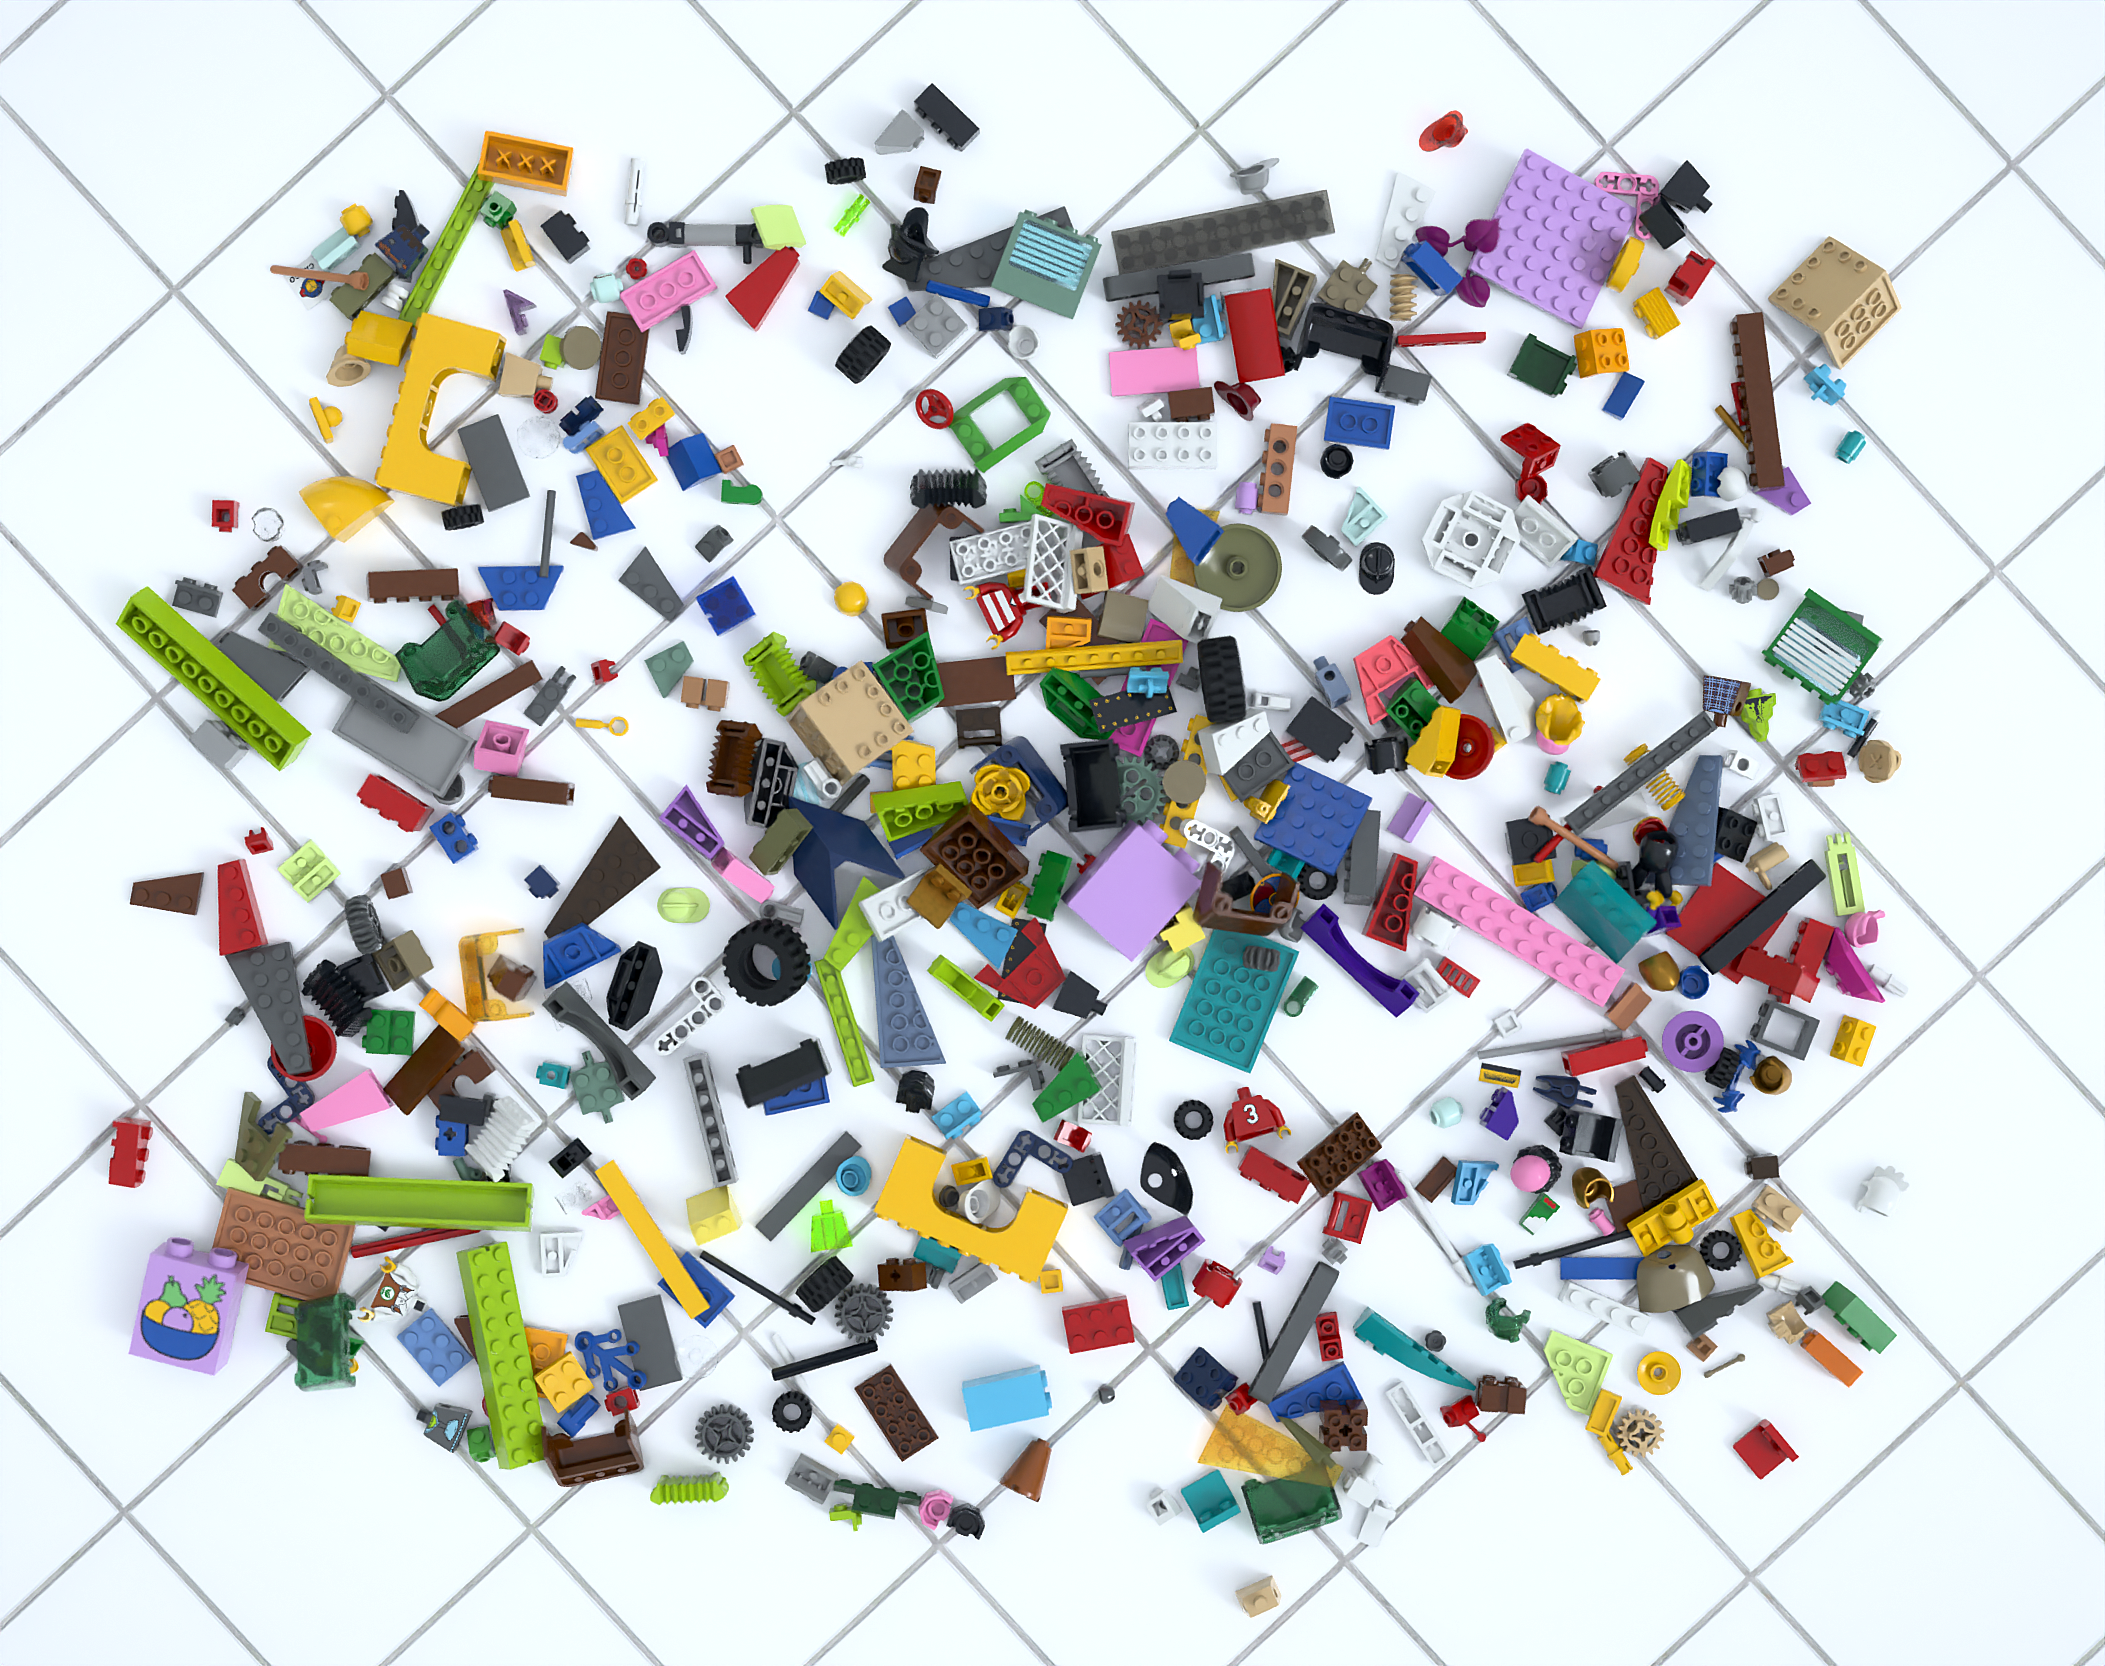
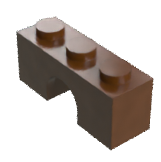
M280 545L279 547L274 546L271 548L265 560L256 562L251 567L252 572L246 577H240L234 583L235 587L232 591L250 610L255 611L271 597L264 588V580L267 575L276 573L282 580L288 581L303 567L285 546Z
M471 1049L462 1056L464 1060L458 1065L454 1062L446 1074L428 1092V1097L439 1111L441 1109V1104H438L439 1095L461 1096L455 1087L456 1079L460 1075L469 1077L476 1085L496 1071L481 1049L477 1051Z

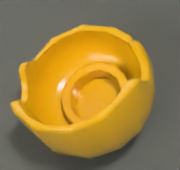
M849 581L843 582L836 588L834 602L843 615L849 617L859 616L866 610L869 599L861 584Z

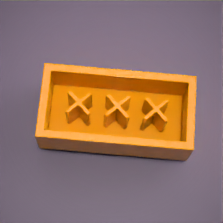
M485 130L477 172L478 178L483 181L567 197L574 159V147Z

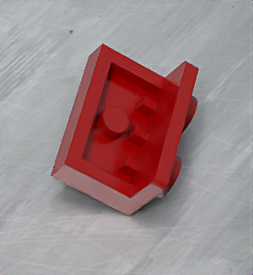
M1842 752L1804 753L1798 755L1795 763V769L1799 770L1802 783L1846 779L1847 776Z

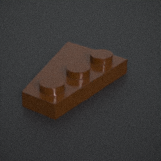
M204 872L134 882L130 905L196 916Z

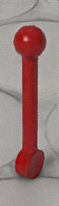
M1470 1422L1466 1423L1477 1435L1479 1442L1486 1440L1485 1433H1480Z

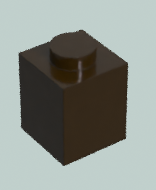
M1769 1153L1746 1156L1747 1162H1744V1171L1748 1178L1758 1180L1780 1177L1777 1155Z

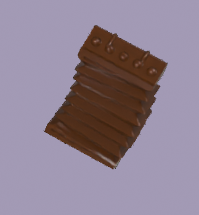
M721 720L716 727V731L721 735L714 736L718 742L713 743L716 749L710 751L714 758L709 759L713 765L707 767L712 771V773L707 775L712 779L706 782L707 792L716 795H728L730 797H743L753 790V786L747 782L752 780L748 775L753 773L748 768L754 767L750 761L755 759L752 754L757 753L754 749L759 748L755 742L760 741L763 734L755 723Z

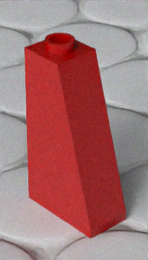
M785 246L781 250H776L725 295L728 302L755 332L761 328L800 265L798 259L800 255L791 246L789 248Z
M1634 1035L1610 1042L1561 1052L1565 1074L1574 1077L1646 1058L1645 1052H1648L1646 1040L1642 1039V1036Z

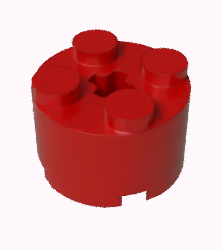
M1205 1259L1192 1280V1284L1195 1287L1193 1291L1203 1298L1207 1296L1213 1299L1212 1302L1216 1306L1224 1309L1226 1305H1230L1243 1280L1240 1277L1236 1280L1233 1277L1235 1273L1216 1261L1209 1264V1259Z

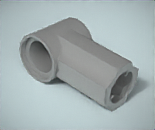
M767 901L760 906L759 914L762 919L770 918L772 921L778 919L783 921L784 925L789 924L792 927L800 928L804 910L774 901ZM767 905L775 907L776 913L773 917L765 915L764 908Z

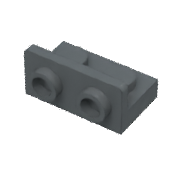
M183 577L182 581L175 580V584L178 585L172 606L217 618L223 592L217 591L218 586L204 583V587L196 585V580Z

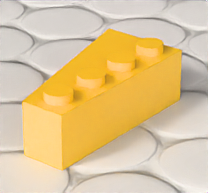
M1523 634L1509 658L1534 674L1538 672L1540 674L1539 677L1552 685L1558 684V688L1564 694L1576 695L1577 699L1575 701L1581 705L1588 702L1601 680L1597 677L1598 673L1589 667L1586 669L1578 665L1579 661L1571 656L1565 658L1560 655V650L1551 644L1545 646L1540 643L1541 638L1535 634Z

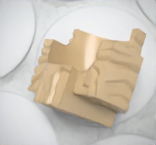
M1791 1300L1788 1303L1780 1304L1766 1313L1770 1321L1767 1324L1774 1336L1778 1339L1784 1338L1789 1345L1804 1337L1803 1332L1809 1329Z

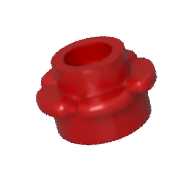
M632 258L626 266V273L632 279L639 280L640 277L646 276L648 271L646 268L647 264L643 259Z

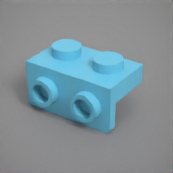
M1840 700L1837 705L1832 702L1830 705L1824 703L1817 720L1823 722V727L1830 730L1838 728L1843 730V735L1855 739L1856 736H1863L1864 731L1862 730L1870 711Z
M1493 1243L1483 1244L1463 1256L1481 1296L1490 1294L1502 1285L1512 1283L1510 1272L1504 1266L1500 1252Z

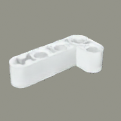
M700 976L692 982L691 990L701 1003L656 1039L654 1050L657 1054L661 1056L669 1055L726 1008L727 1000L708 977ZM699 980L707 983L708 988L706 992H699L696 985ZM716 997L721 1000L722 1005L720 1009H713L710 1002L712 998ZM699 1011L704 1014L705 1019L703 1023L694 1021L693 1016L695 1012ZM678 1026L686 1027L688 1032L686 1037L678 1036L676 1032ZM673 1037L674 1041L668 1045L669 1050H662L660 1048L662 1045L661 1040L666 1042Z

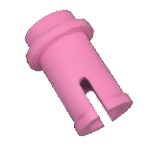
M1597 1207L1588 1214L1590 1217L1589 1221L1594 1222L1604 1236L1611 1234L1615 1230V1226L1604 1215L1603 1209Z

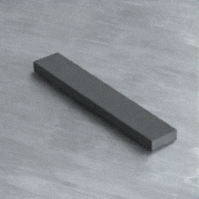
M846 1131L755 1227L771 1242L836 1174L838 1166L851 1158L862 1145Z

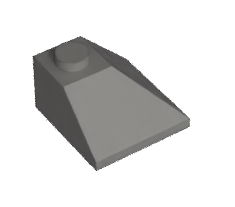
M901 109L874 142L876 152L879 155L911 152L914 147L918 149L925 140L923 137L924 130L904 109Z

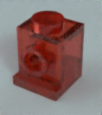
M492 597L463 604L470 630L478 629L479 632L492 630L491 626L497 624Z

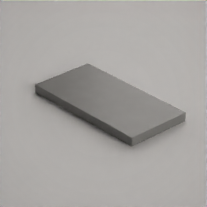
M365 675L367 679L420 715V717L408 734L401 733L358 701L351 698L331 732L444 798L477 741Z

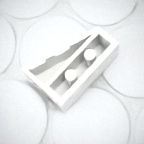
M1249 708L1246 710V716L1242 719L1217 722L1197 731L1207 772L1223 776L1270 732L1265 711Z

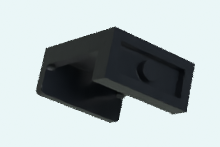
M1311 696L1284 732L1307 747L1325 763H1328L1330 760L1334 762L1341 753L1338 750L1343 743L1347 745L1352 739L1354 727L1315 697Z
M1567 1109L1559 1152L1571 1156L1576 1155L1615 1163L1623 1120L1607 1115Z

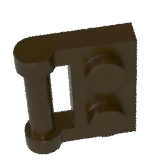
M1000 707L956 710L958 750L970 746H1002ZM995 730V736L964 738V732Z

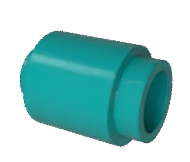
M1856 430L1853 432L1848 431L1836 448L1835 456L1846 464L1855 461L1867 443L1864 440L1865 436Z
M1558 761L1555 762V765L1550 764L1543 783L1545 784L1544 790L1561 795L1562 790H1565L1571 770L1567 769L1569 765Z

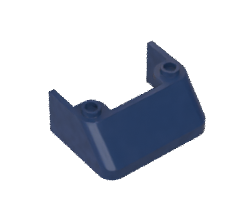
M1023 736L1014 737L969 770L970 774H973L994 758L1002 767H1011L1017 763L1020 769L1029 777L1031 784L1042 797L1035 806V814L1041 822L1019 838L1021 842L1068 807L1066 790L1029 740Z

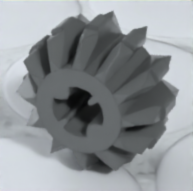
M1247 946L1243 953V966L1255 970L1275 972L1278 970V965H1280V952L1270 948Z

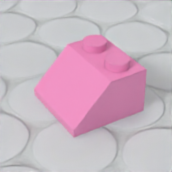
M486 720L474 749V768L517 778L524 759L529 729Z

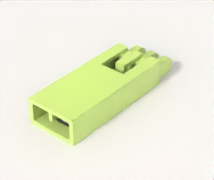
M1849 832L1843 833V842L1841 834H1835L1836 843H1833L1832 835H1826L1828 850L1824 851L1835 916L1865 912L1855 846L1851 844ZM1842 855H1846L1848 865L1846 870L1839 869V865L1844 864Z
M232 1158L227 1159L216 1184L225 1189L231 1187L297 1206L300 1201L293 1199L292 1196L302 1198L303 1193L290 1188V1184L270 1175H267L264 1181H255ZM265 1184L279 1189L278 1193L269 1189L267 1194L262 1193Z

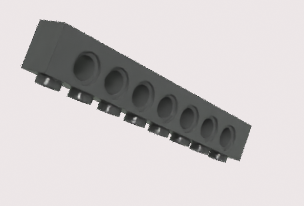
M269 612L257 629V631L401 733L408 734L420 717V715L277 614Z

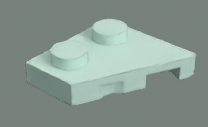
M1359 486L1341 532L1357 547L1388 519V515Z

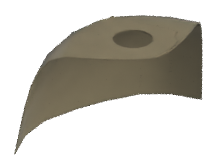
M1664 1245L1646 1256L1639 1263L1637 1270V1291L1640 1311L1665 1313L1705 1298L1712 1291L1716 1283L1701 1254L1689 1245ZM1661 1251L1671 1252V1256L1665 1259L1658 1258L1657 1255ZM1671 1264L1676 1265L1675 1269H1669L1668 1266Z

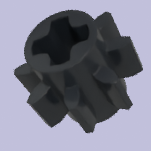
M1280 346L1286 374L1294 369L1296 354L1291 346L1288 348Z

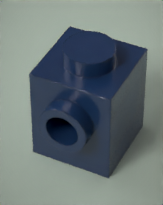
M539 865L524 879L530 886L528 890L537 899L539 897L541 899H546L547 897L551 899L559 892L557 887L561 883L544 865Z

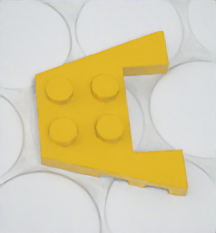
M903 739L889 749L892 750V791L870 792L871 814L877 813L872 795L936 785L934 746Z

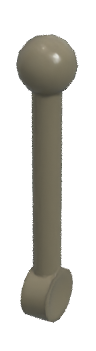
M1741 1353L1737 1358L1713 1370L1706 1371L1703 1375L1705 1378H1709L1737 1362H1744L1746 1356Z

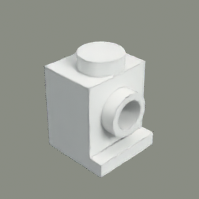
M1161 1489L1149 1495L1151 1500L1145 1503L1159 1527L1183 1511L1181 1507L1179 1508L1168 1489L1163 1492Z

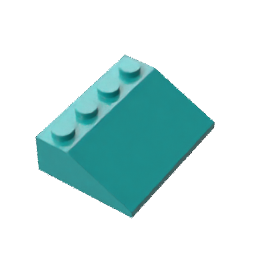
M1593 860L1578 872L1553 902L1616 964L1657 923Z

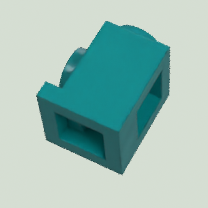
M545 1061L542 1066H538L536 1078L540 1079L539 1084L566 1089L571 1066ZM550 1071L555 1073L554 1079L548 1077Z

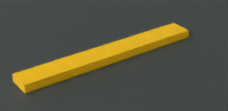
M1182 640L1005 652L1007 675L1047 673L1053 667L1066 671L1183 663Z
M611 1160L596 1170L595 1174L690 1319L692 1320L711 1306L615 1160Z

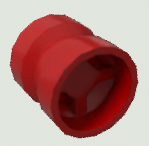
M542 389L534 395L533 403L542 413L551 414L557 409L558 399L551 391Z

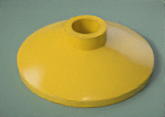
M1654 1351L1641 1359L1637 1368V1378L1641 1387L1648 1393L1665 1395L1672 1392L1678 1386L1681 1379V1368L1678 1361L1671 1354L1663 1351ZM1656 1368L1661 1369V1373L1658 1376L1654 1375Z

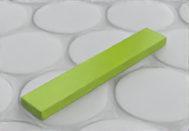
M824 959L814 961L853 1087L875 1081L842 975Z

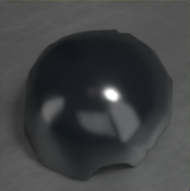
M1333 444L1327 447L1322 452L1320 458L1321 470L1327 477L1333 479H1340L1348 474L1354 463L1352 452L1346 446L1340 444Z

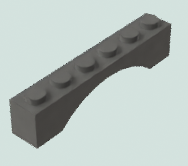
M567 981L553 991L541 1004L556 1021L577 1029L596 1045L610 1065L617 1086L631 1101L646 1091L657 1078Z

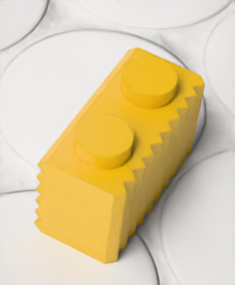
M1659 287L1633 302V312L1638 319L1642 318L1646 325L1644 329L1650 338L1654 337L1657 340L1681 325V322Z

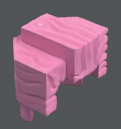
M942 1489L927 1492L918 1508L922 1524L935 1531L939 1521H944L948 1517L954 1496Z

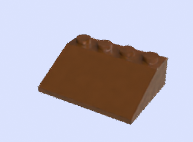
M972 801L957 811L920 847V851L935 866L940 863L972 891L968 900L978 910L1028 875L1030 861Z

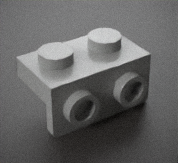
M801 1453L791 1469L785 1484L791 1489L809 1497L812 1501L823 1505L839 1474Z

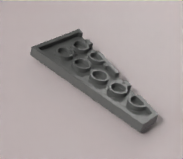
M291 942L225 955L227 962L288 1074L296 1075L313 1071Z

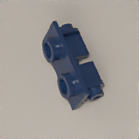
M591 395L588 398L585 397L575 406L579 411L577 415L571 410L560 419L561 422L558 425L568 436H575L580 432L579 427L587 421L595 420L604 410Z

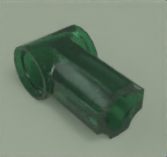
M1304 976L1289 997L1282 1003L1284 1015L1287 1017L1299 1016L1320 986L1307 976ZM1290 1001H1294L1298 1005V1010L1294 1014L1287 1011V1004Z

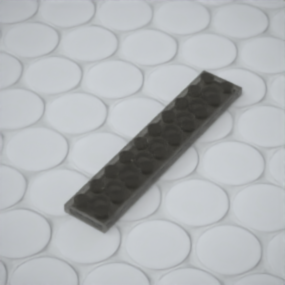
M1325 189L1111 231L1118 272L1121 275L1335 234V227L1328 192Z

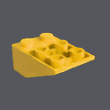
M1443 705L1438 707L1433 712L1428 726L1421 730L1420 738L1416 744L1409 748L1405 761L1423 775L1443 778L1455 759L1461 710Z

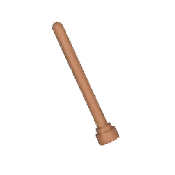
M278 265L270 267V271L273 274L347 283L353 286L354 289L365 290L369 283V277L366 272L356 271L351 275Z
M1537 805L1531 811L1528 819L1535 825L1547 826L1613 870L1618 868L1619 865L1615 860L1549 818V814L1541 806Z

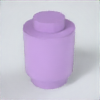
M1239 482V487L1236 488L1235 509L1239 510V514L1252 515V511L1257 510L1259 490L1256 489L1257 483Z

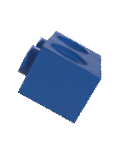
M451 812L429 828L451 862L457 864L479 850L477 847L479 842L472 832L468 833L465 829L466 822L460 814L456 815V813ZM449 821L455 826L452 834H448L445 831V825ZM460 840H464L467 844V849L463 853L457 849V843Z

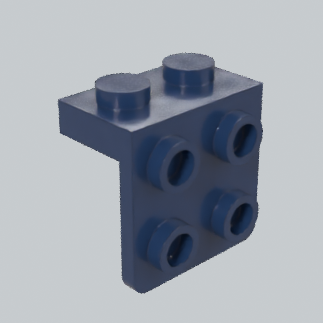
M1202 1347L1196 1349L1174 1376V1381L1201 1407L1211 1412L1221 1405L1222 1398L1227 1392L1235 1388L1236 1382L1239 1379L1234 1372L1226 1369Z

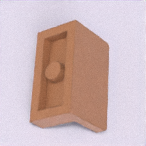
M1631 982L1606 1011L1604 1016L1619 1029L1626 1031L1652 1001V998L1642 990L1641 986Z

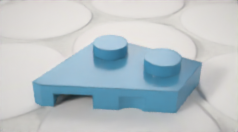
M1459 1160L1450 1202L1454 1205H1474L1479 1198L1480 1192L1489 1183L1487 1178L1493 1169L1497 1171L1499 1164L1495 1161Z

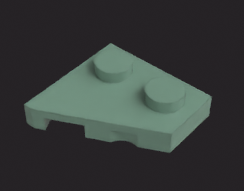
M682 641L644 661L662 697L665 699L683 677L686 670L692 665L694 659L685 641Z

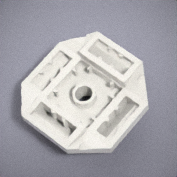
M1470 490L1440 502L1421 541L1432 570L1470 589H1474L1502 579L1521 538L1511 508L1475 490ZM1467 535L1475 537L1476 543L1474 546L1466 544L1465 537Z

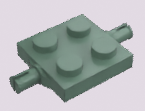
M590 1050L581 1054L586 1066L578 1071L569 1073L582 1115L601 1112L605 1124L613 1122L610 1108L626 1101L623 1091L617 1086L614 1074L607 1061L594 1063Z

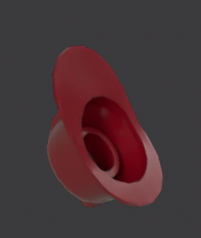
M1223 381L1214 382V388L1218 395L1240 417L1246 421H1252L1254 417L1253 411L1261 403V398L1256 391L1246 383H1236L1230 386Z

